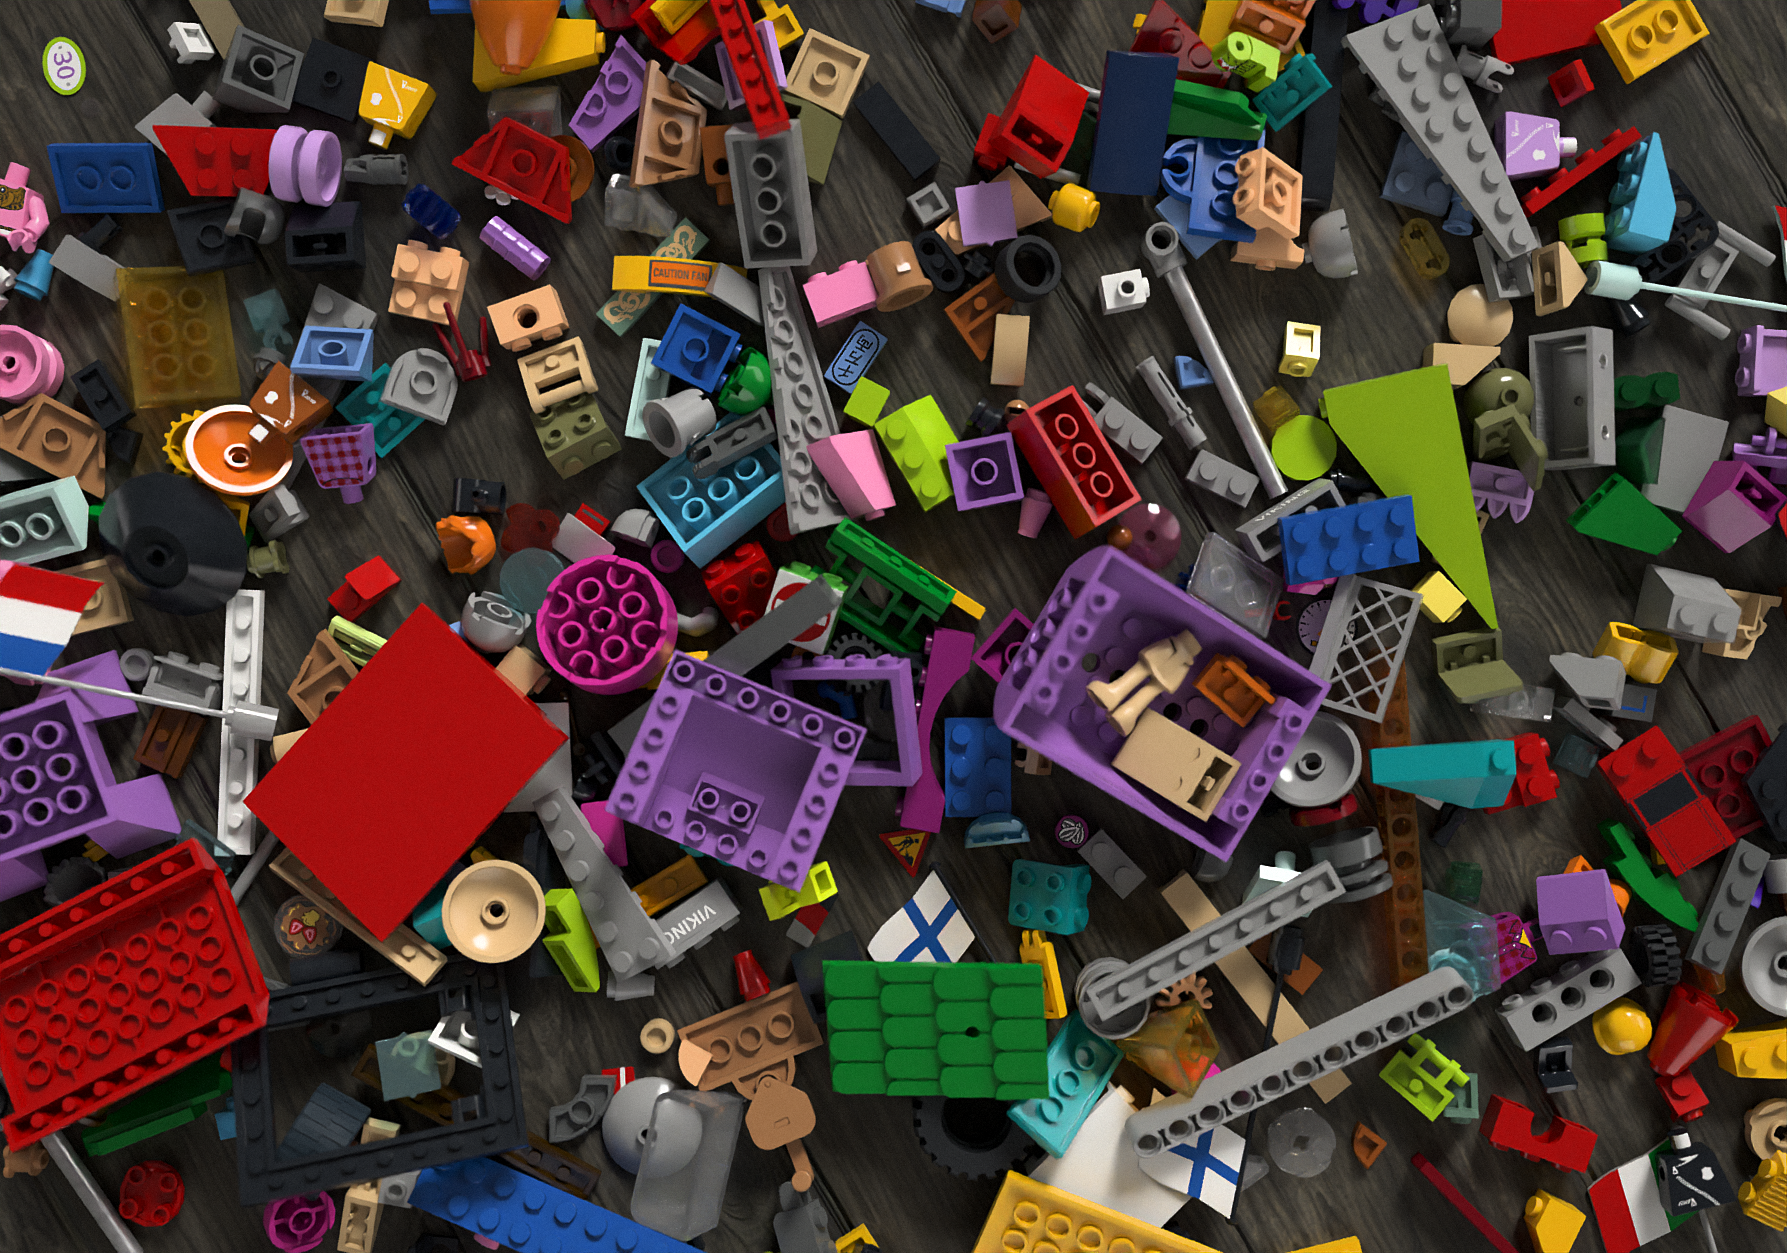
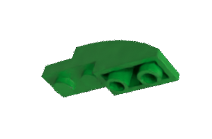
M1608 818L1597 824L1598 829L1613 854L1602 861L1614 878L1626 883L1631 889V896L1652 913L1677 926L1696 932L1699 924L1696 920L1698 913L1691 903L1684 900L1679 892L1681 885L1675 876L1670 872L1667 873L1652 868L1649 858L1642 851H1638L1633 842L1635 839L1634 833L1627 824Z

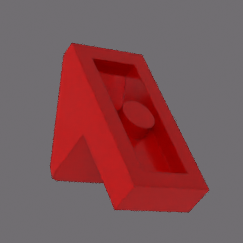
M378 555L346 574L344 578L347 582L327 600L344 619L354 623L402 580L384 559Z

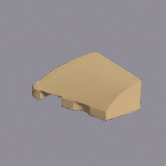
M1723 588L1741 609L1734 643H1703L1702 652L1723 657L1748 659L1754 649L1756 639L1763 634L1767 627V624L1763 622L1764 617L1771 606L1779 607L1782 597Z

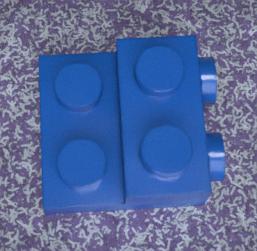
M680 303L651 361V365L680 379V382L690 387L700 389L708 396H711L713 390L720 393L728 377L727 374L723 373V370L728 361L735 363L743 345L737 343L741 334Z

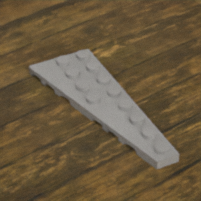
M1430 3L1346 35L1341 40L1343 48L1348 47L1360 62L1358 68L1363 74H1369L1380 89L1377 92L1383 101L1387 100L1390 102L1401 119L1399 120L1400 124L1427 160L1432 158L1444 174L1441 178L1445 184L1448 185L1450 183L1463 200L1460 204L1466 212L1468 210L1472 212L1479 221L1480 226L1483 228L1481 232L1501 259L1507 262L1538 248L1539 245Z
M790 266L764 267L758 270L790 533L792 535L838 525L845 517L850 521L859 520L865 516L850 518L806 448L807 445L826 437L840 435V431Z

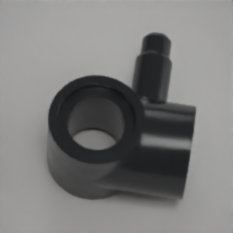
M454 478L452 512L504 514L507 500L504 482Z

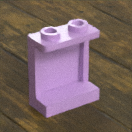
M1755 325L1741 330V335L1737 342L1740 363L1735 375L1738 396L1767 398L1768 392L1787 387V330L1764 329L1762 325Z

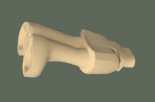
M1185 629L1177 637L1170 636L1139 651L1138 661L1118 680L1111 684L1093 681L1085 687V690L1094 703L1106 711L1104 715L1109 724L1120 735L1126 737L1133 730L1136 718L1156 696L1164 690L1170 694L1177 690L1186 677L1189 666L1194 663L1192 658L1202 651V648L1191 632ZM1149 676L1151 680L1125 703L1118 705L1127 694Z

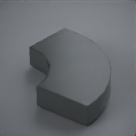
M584 1075L581 1079L579 1092L574 1099L565 1105L551 1107L549 1110V1143H560L574 1139L594 1126L603 1116L615 1092L617 1075Z

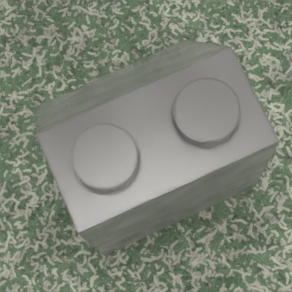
M1647 564L1633 626L1640 630L1656 631L1670 637L1696 643H1734L1741 609L1714 578Z

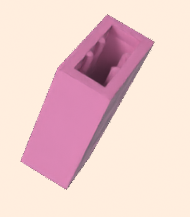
M873 429L829 436L806 446L810 457L851 519L865 516L866 521L874 520L885 516V509L896 506Z

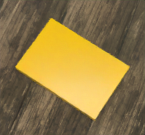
M1637 0L1594 27L1626 84L1631 83L1710 34L1691 0Z

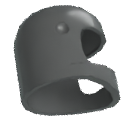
M241 187L232 214L225 226L224 234L235 237L236 234L244 235L254 239L258 244L273 243L278 239L283 230L285 222L284 208L280 202L272 197Z

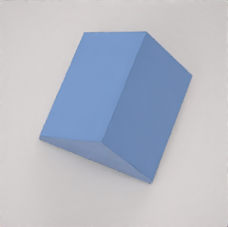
M305 326L290 366L291 373L303 378L372 382L373 329Z

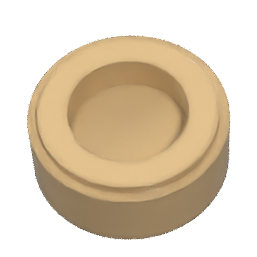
M661 1018L650 1020L641 1031L640 1040L642 1046L653 1054L667 1051L674 1041V1028L667 1020Z

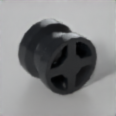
M983 397L965 425L970 428H977L981 431V436L988 437L1005 414V411L1000 408L994 409L990 406L989 400Z

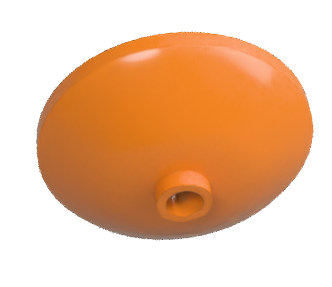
M226 405L211 409L195 420L186 437L185 452L190 468L202 482L226 494L249 496L266 492L284 480L292 465L293 444L288 443L278 434H275L262 447L248 435V432L259 421L253 415L249 406ZM233 460H241L244 463L237 464L234 463Z

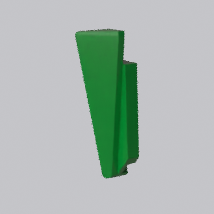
M1176 79L1167 134L1258 141L1262 136L1267 114L1251 111L1248 108L1249 99L1242 93Z
M220 1052L213 1054L107 1116V1120L102 1126H89L81 1133V1138L88 1156L91 1157L96 1154L101 1156L195 1120L207 1112L208 1108L205 1101L218 1097L233 1087L229 1071L220 1066L222 1054Z

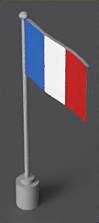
M14 564L0 580V674L225 718L224 725L231 726V734L272 741L279 712L278 708L237 701L236 707L229 706L228 711L225 712L45 676V673L67 646L86 605L105 583L21 564Z

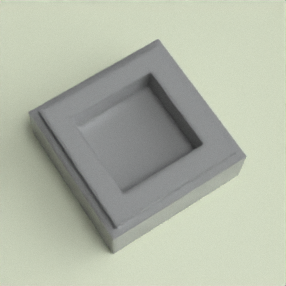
M935 182L906 198L908 205L923 229L947 216L952 211Z

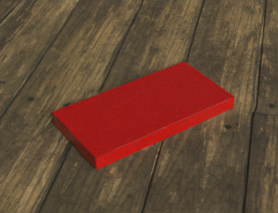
M1502 0V28L1489 40L1492 57L1513 65L1603 44L1594 27L1622 10L1621 1Z

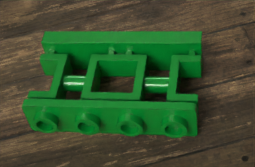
M846 517L834 530L825 548L839 556L829 573L838 575L852 585L846 595L839 620L848 622L860 630L862 634L867 635L868 639L875 640L888 650L917 652L925 637L913 630V626L922 613L937 622L957 591ZM849 554L866 564L860 574L844 564ZM816 564L810 570L819 575L822 574V576L823 573H828ZM867 576L894 593L885 610L857 592ZM905 591L922 601L916 611L899 601ZM891 611L908 622L903 631L885 621Z

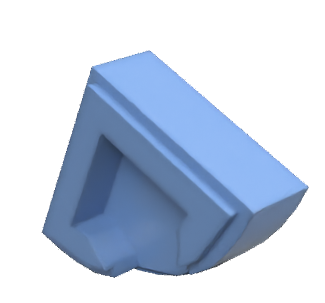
M1175 356L1173 358L1179 390L1213 384L1210 372L1196 360L1188 356Z

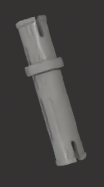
M1151 356L1135 368L1169 417L1168 423L1171 427L1174 426L1180 433L1188 449L1191 450L1208 439L1191 415L1193 413L1190 407L1187 408L1180 399L1176 390L1159 367L1155 357Z

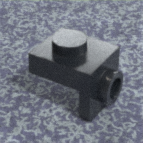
M1568 1036L1549 1038L1534 1047L1533 1072L1546 1093L1578 1089V1081L1571 1071L1573 1044Z

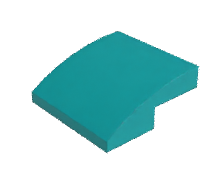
M384 363L372 374V382L364 381L335 407L352 425L373 423L375 452L381 458L425 420L422 417L379 402L391 369L387 363Z

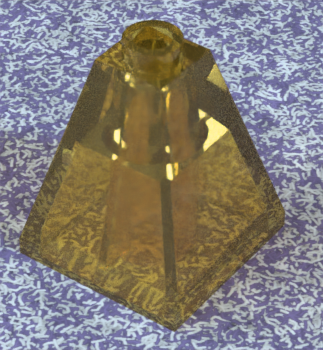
M1195 999L1148 1014L1145 1023L1137 1032L1126 1038L1116 1039L1117 1047L1122 1050L1128 1061L1187 1098L1194 1097L1221 1050L1199 1001Z

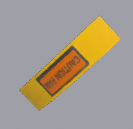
M614 256L612 290L635 293L650 291L712 297L705 293L704 290L719 263L671 257ZM725 264L747 278V268Z

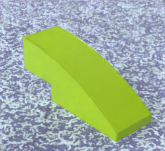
M572 888L551 889L544 896L546 903L545 924L550 933L542 941L574 992H597L600 988L598 960L590 925L584 910Z

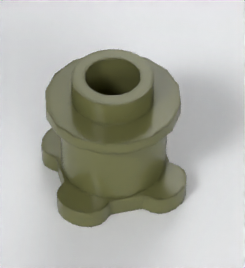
M271 540L269 541V546L261 548L257 546L250 547L249 554H247V569L249 572L255 573L258 578H263L266 573L275 571L277 573L282 572L283 574L289 573V564L286 559L283 542Z

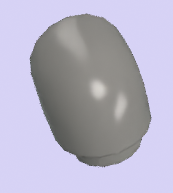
M631 509L618 516L610 532L626 541L652 548L659 530L660 520L654 517L653 512L643 509Z

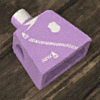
M1505 112L1494 121L1495 150L1510 182L1548 175L1559 167L1560 158H1573L1576 154V138L1560 137L1559 121L1557 119Z

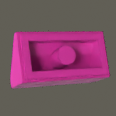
M609 800L582 803L581 812L590 823L593 832L598 835L604 844V851L613 865L617 864L619 867L627 866L628 859L623 819L605 811Z

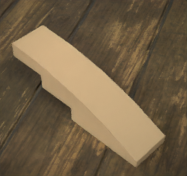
M368 1117L363 1124L361 1144L397 1137L400 1124ZM382 1179L350 1186L345 1195L337 1250L347 1253H372L384 1207L383 1203H378Z

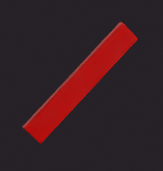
M709 0L759 140L791 129L790 120L745 0Z

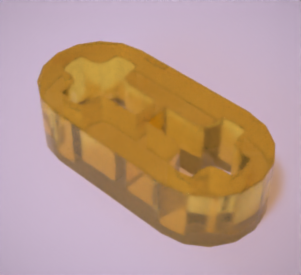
M1415 218L1406 223L1400 230L1399 239L1418 274L1425 279L1438 278L1447 271L1450 265V258L1434 228L1423 218ZM1413 229L1415 231L1422 230L1423 235L1420 237V241L1417 238L1413 240L1410 238L1409 234L1413 232ZM1429 257L1431 259L1437 257L1439 260L1436 269L1434 267L1427 268L1425 263L1429 261Z

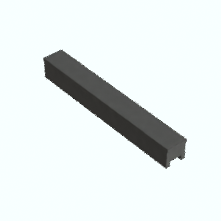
M821 574L703 661L741 677L836 609L843 600L837 596ZM654 696L607 731L623 751L626 759Z

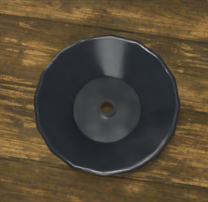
M154 472L131 477L109 494L99 517V544L111 574L131 596L157 611L186 617L214 612L236 596L247 573V542L237 517L215 492L189 477ZM159 551H161L165 557L161 556Z

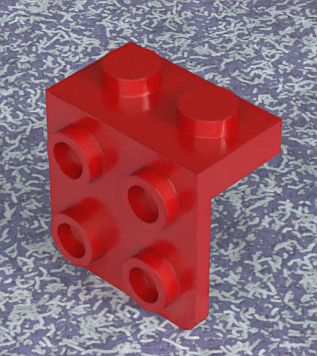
M646 0L630 16L651 45L679 65H685L694 60L699 51L711 39L716 38L720 34L712 8L707 2L673 35L666 32L649 8L657 0Z
M758 539L752 543L743 544L734 554L723 560L714 561L705 571L701 572L708 591L737 635L765 615L778 574Z

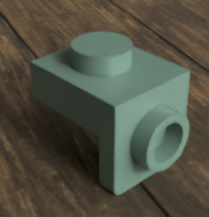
M1465 1073L1470 1078L1462 1088L1451 1079L1445 1085L1455 1095L1443 1109V1116L1451 1117L1452 1123L1470 1124L1472 1123V1118H1479L1477 1073Z

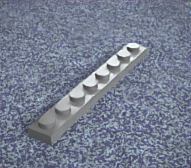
M1325 860L1091 984L1085 989L1101 1020L1104 1021L1345 893V890L1331 863Z

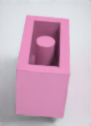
M856 260L839 266L838 272L828 276L826 272H822L807 279L808 283L804 284L803 288L818 328L876 306L878 294L865 261L859 264Z

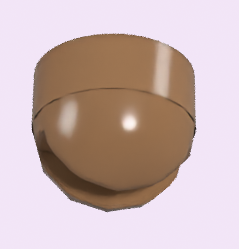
M1022 400L1010 401L1004 409L1005 421L1009 423L1018 416V414H1009L1010 408L1025 411L1029 409L1028 404Z

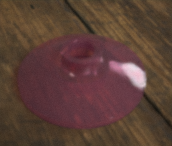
M1156 504L1135 506L1128 510L1118 522V525L1127 526L1132 533L1131 545L1119 552L1146 569H1156L1166 565L1175 557L1180 548V525L1175 516L1162 506ZM1147 530L1155 532L1156 538L1153 542L1145 540L1144 534Z

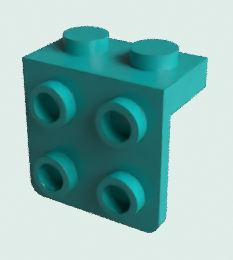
M1024 859L1015 860L1012 866L1009 923L1014 926L1064 935L1084 931L1089 918V911L1086 905L1087 893L1090 891L1092 883L1089 874L1090 865L1077 863L1062 866Z

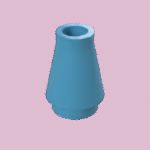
M37 249L34 256L15 277L14 281L17 283L14 290L36 301H41L43 295L47 296L54 266L49 261L53 255L44 250Z

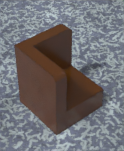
M976 0L972 21L989 42L993 44L1018 28L1022 5L1018 0Z

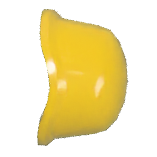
M1620 996L1593 1013L1592 1029L1594 1037L1599 1046L1610 1054L1623 1055L1641 1050L1651 1039L1652 1026L1645 1010L1633 1000Z

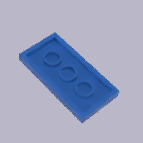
M1400 495L1277 518L1285 581L1288 585L1419 562L1412 495Z

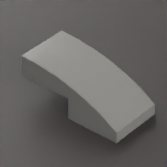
M67 234L49 261L50 264L115 302L118 301L135 275L106 255L99 254L72 235Z

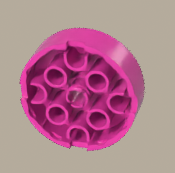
M617 555L592 556L566 568L547 588L548 594L542 608L538 609L536 633L538 643L548 663L559 674L579 688L602 695L626 693L641 687L653 679L669 660L678 635L676 608L665 587L648 569L638 562L620 558ZM611 620L607 630H604V624Z

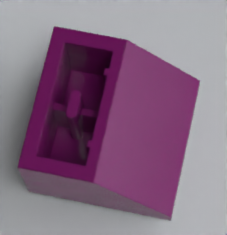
M1713 461L1682 517L1724 553H1731L1772 527L1776 520L1775 513L1787 497L1745 461Z

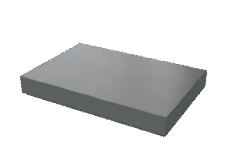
M1670 405L1660 406L1637 490L1656 507L1683 514L1713 461H1719L1729 422Z

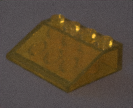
M185 266L116 268L113 283L132 409L169 407L241 396L223 270L188 277Z

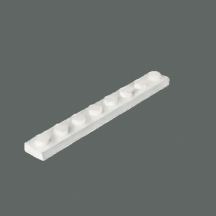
M239 589L236 596L226 603L222 711L227 712L229 706L236 707L237 701L261 704L264 590ZM222 718L217 854L251 855L255 853L256 815L242 801L257 786L259 739L231 734V726H225V718Z

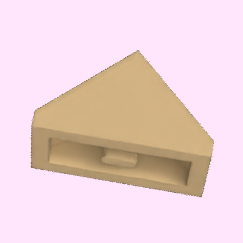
M1557 241L1531 251L1536 316L1541 317L1569 307L1588 281V278L1564 242Z

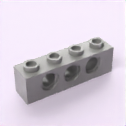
M1620 948L1587 952L1588 955L1582 959L1563 964L1559 968L1560 972L1550 978L1544 977L1536 980L1531 984V989L1523 994H1515L1506 998L1502 1002V1006L1497 1008L1495 1012L1514 1044L1527 1052L1642 984ZM1598 970V980L1590 984L1591 974ZM1570 987L1571 993L1569 998L1562 1001V991ZM1542 1004L1541 1014L1533 1018V1009L1537 1005Z

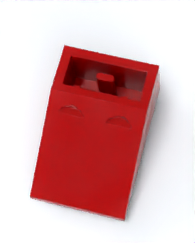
M1034 55L987 143L1040 179L1057 172L1072 145L1089 92L1042 58Z

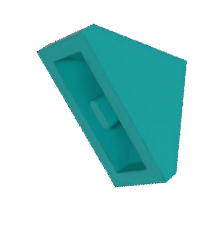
M444 878L413 911V927L437 950L452 945L442 921V905L448 889Z

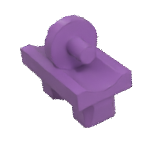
M1768 427L1765 436L1752 435L1750 444L1733 443V461H1745L1755 470L1757 465L1770 467L1768 481L1787 484V439L1776 438L1777 428Z

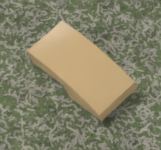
M996 314L990 385L1024 386L1030 316Z

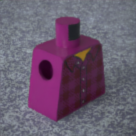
M1502 912L1457 924L1470 956L1479 967L1481 981L1491 988L1498 987L1537 960V955L1531 943L1543 938L1538 918L1522 923L1519 916L1511 912Z

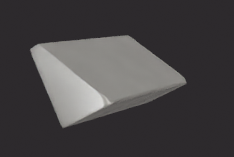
M719 262L704 292L756 325L765 327L760 287L722 262Z

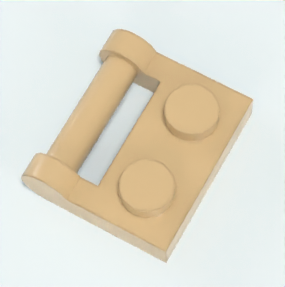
M579 336L517 359L527 395L535 414L545 411L546 406L586 391L588 394L598 391L583 342ZM578 374L581 375L582 379L543 394L539 392L540 388Z

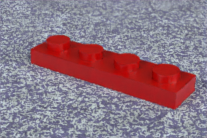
M1633 126L1624 133L1617 129L1601 141L1604 145L1602 149L1595 153L1593 148H1590L1576 158L1574 161L1578 166L1568 172L1565 167L1547 179L1551 184L1543 191L1537 186L1520 198L1523 202L1521 208L1526 218L1533 215L1642 136L1636 127Z

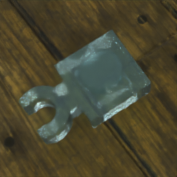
M272 289L243 300L254 331L258 333L265 332L263 338L265 347L276 350L274 341L279 336L282 337L284 345L289 347L293 345L291 335L284 331L281 326L290 322L279 291Z

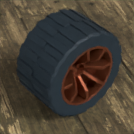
M321 1083L278 1147V1162L357 1145L354 1139L371 1113V1109L330 1085ZM321 1192L304 1195V1197L311 1201H316Z

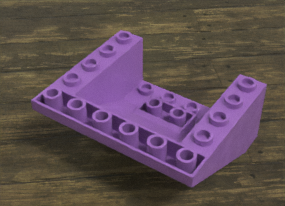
M675 650L609 798L605 811L799 893L867 729Z

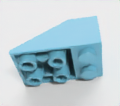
M1656 132L1651 133L1624 151L1618 160L1617 170L1620 171L1618 182L1614 184L1609 195V202L1612 203L1610 213L1604 219L1605 234L1603 241L1607 242V248L1640 256L1669 240L1676 212V204L1659 133Z

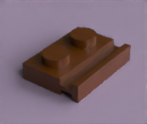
M157 705L133 760L162 773L170 774L175 779L182 778L208 721V717L201 716L195 712Z

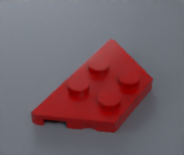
M505 116L493 126V129L488 134L482 135L465 153L453 159L452 165L566 224L571 222L569 148Z
M153 125L155 135L191 196L237 197L241 187L264 194L270 181V149L274 135L278 130Z

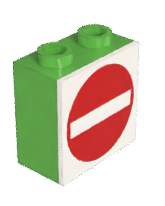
M793 561L791 564L786 563L779 569L765 615L817 578L819 574L811 572V567L804 563ZM823 573V577L843 601L836 609L788 642L823 655L830 645L849 589V585L842 583V578L830 573Z

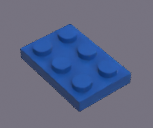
M52 143L47 146L61 213H160L165 210L152 143Z
M944 717L945 817H980L993 812L1011 814V735L997 726L994 717Z

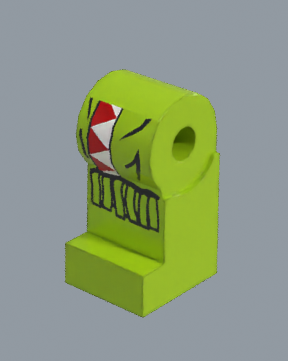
M1233 32L1212 48L1211 57L1219 70L1224 72L1232 71L1248 79L1247 88L1258 93L1276 81L1280 50L1249 35Z

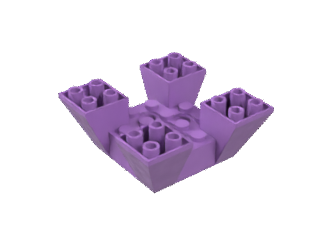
M116 650L68 665L47 674L50 677L132 693L127 678L124 677L121 671L120 659ZM43 683L35 703L0 715V787L2 790L0 796V902L43 887L49 882L46 878L49 872L41 849L86 834L112 856L119 859L184 835L162 773L117 784L98 735L96 726L139 712L135 700ZM19 738L24 742L25 746L20 756L14 749L15 743ZM65 758L71 763V771L67 776L60 769L61 762ZM30 771H33L37 778L36 784L32 788L26 781L27 774ZM41 803H44L49 811L45 820L38 814V808Z

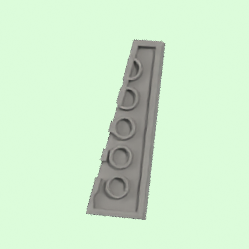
M319 283L304 328L305 326L374 330L380 315ZM299 376L328 399L332 407L347 381L303 378ZM326 419L320 422L313 429L322 428ZM300 438L292 443L293 460L291 468L284 480L278 484L284 483L286 489H290L307 457Z
M558 788L532 802L617 982L620 983L677 954L654 918L650 919L640 905L642 900L636 891L632 892L621 877L624 875L617 864L613 865L604 851V844L598 835L593 832L590 823L566 788Z

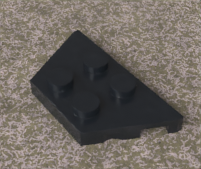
M1783 723L1777 729L1780 733L1770 747H1764L1757 757L1756 764L1749 768L1741 779V783L1771 840L1787 841V723Z

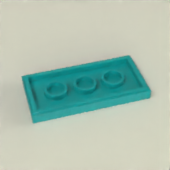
M1077 1009L1072 1011L1047 1049L1050 1099H1015L1006 1115L1056 1160L1062 1158L1125 1053L1110 1039L1098 1036L1086 1026Z

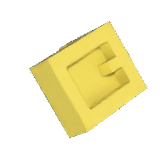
M1287 322L1284 329L1283 357L1279 364V373L1290 374L1294 377H1310L1319 360L1321 326Z

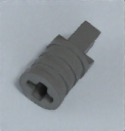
M369 154L360 156V158L347 159L343 170L347 181L364 182L371 185H405L409 177L408 162L404 154Z

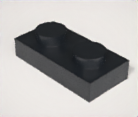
M97 359L70 377L102 430L107 433L112 432L137 416L103 361Z

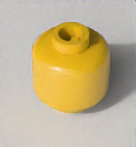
M1068 183L1060 191L1055 190L1049 200L1048 209L1052 210V220L1055 224L1075 232H1082L1087 227L1091 228L1096 222L1100 211V203L1097 202L1096 194L1093 191Z

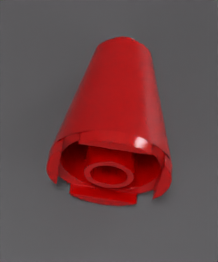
M1685 982L1673 984L1647 1053V1057L1651 1061L1650 1067L1665 1077H1668L1669 1074L1678 1076L1729 1033L1739 1022L1737 1016L1728 1008L1721 1012L1720 1008L1715 1004L1717 1000Z

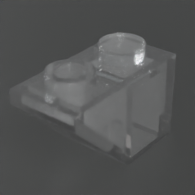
M614 173L605 190V225L616 227L623 231L633 230L648 233L655 237L664 236L670 238L677 222L678 214L652 185L632 188L629 187L630 176Z
M1523 685L1521 691L1514 692L1508 696H1495L1472 703L1470 711L1551 723L1555 689Z

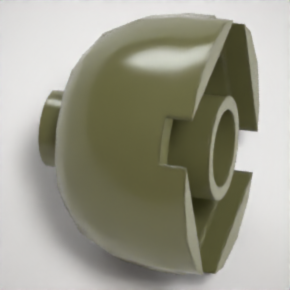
M1509 368L1490 369L1475 376L1463 396L1464 413L1469 423L1473 426L1474 420L1484 412L1489 410L1496 411L1511 404H1514L1519 414H1525L1529 418L1534 405V391L1529 380L1520 372Z

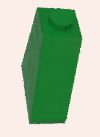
M1616 472L1566 519L1579 533L1654 555H1658L1661 551L1672 547L1677 540V536L1682 532L1678 526L1643 494Z

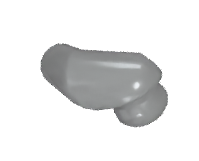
M705 607L703 613L693 618L677 613L678 631L694 637L702 636L715 629L718 624L719 612L713 607Z

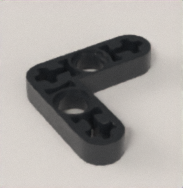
M1667 167L1672 191L1673 193L1675 190L1679 191L1674 194L1675 202L1686 201L1689 203L1691 213L1685 217L1674 216L1672 228L1676 233L1669 237L1668 242L1646 252L1629 265L1645 271L1652 266L1653 261L1650 258L1654 257L1657 266L1663 272L1659 273L1658 267L1648 274V281L1646 283H1660L1709 250L1715 244L1719 235V228L1716 222L1677 173ZM1696 228H1699L1701 231L1708 229L1710 231L1707 237L1708 241L1705 242L1702 238L1691 244L1690 249L1693 252L1690 253L1686 243L1693 239L1696 234ZM1667 247H1676L1681 251L1682 258L1676 263H1667L1662 259L1661 253Z

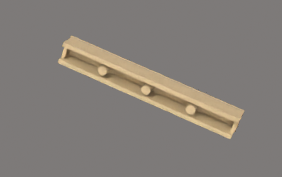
M1183 869L1170 882L1157 889L1190 932L1221 916L1191 876ZM1243 946L1214 963L1267 1029L1275 984L1248 949ZM1282 993L1280 994L1272 1034L1278 1045L1310 1030ZM1340 1068L1309 1083L1325 1104L1352 1084Z

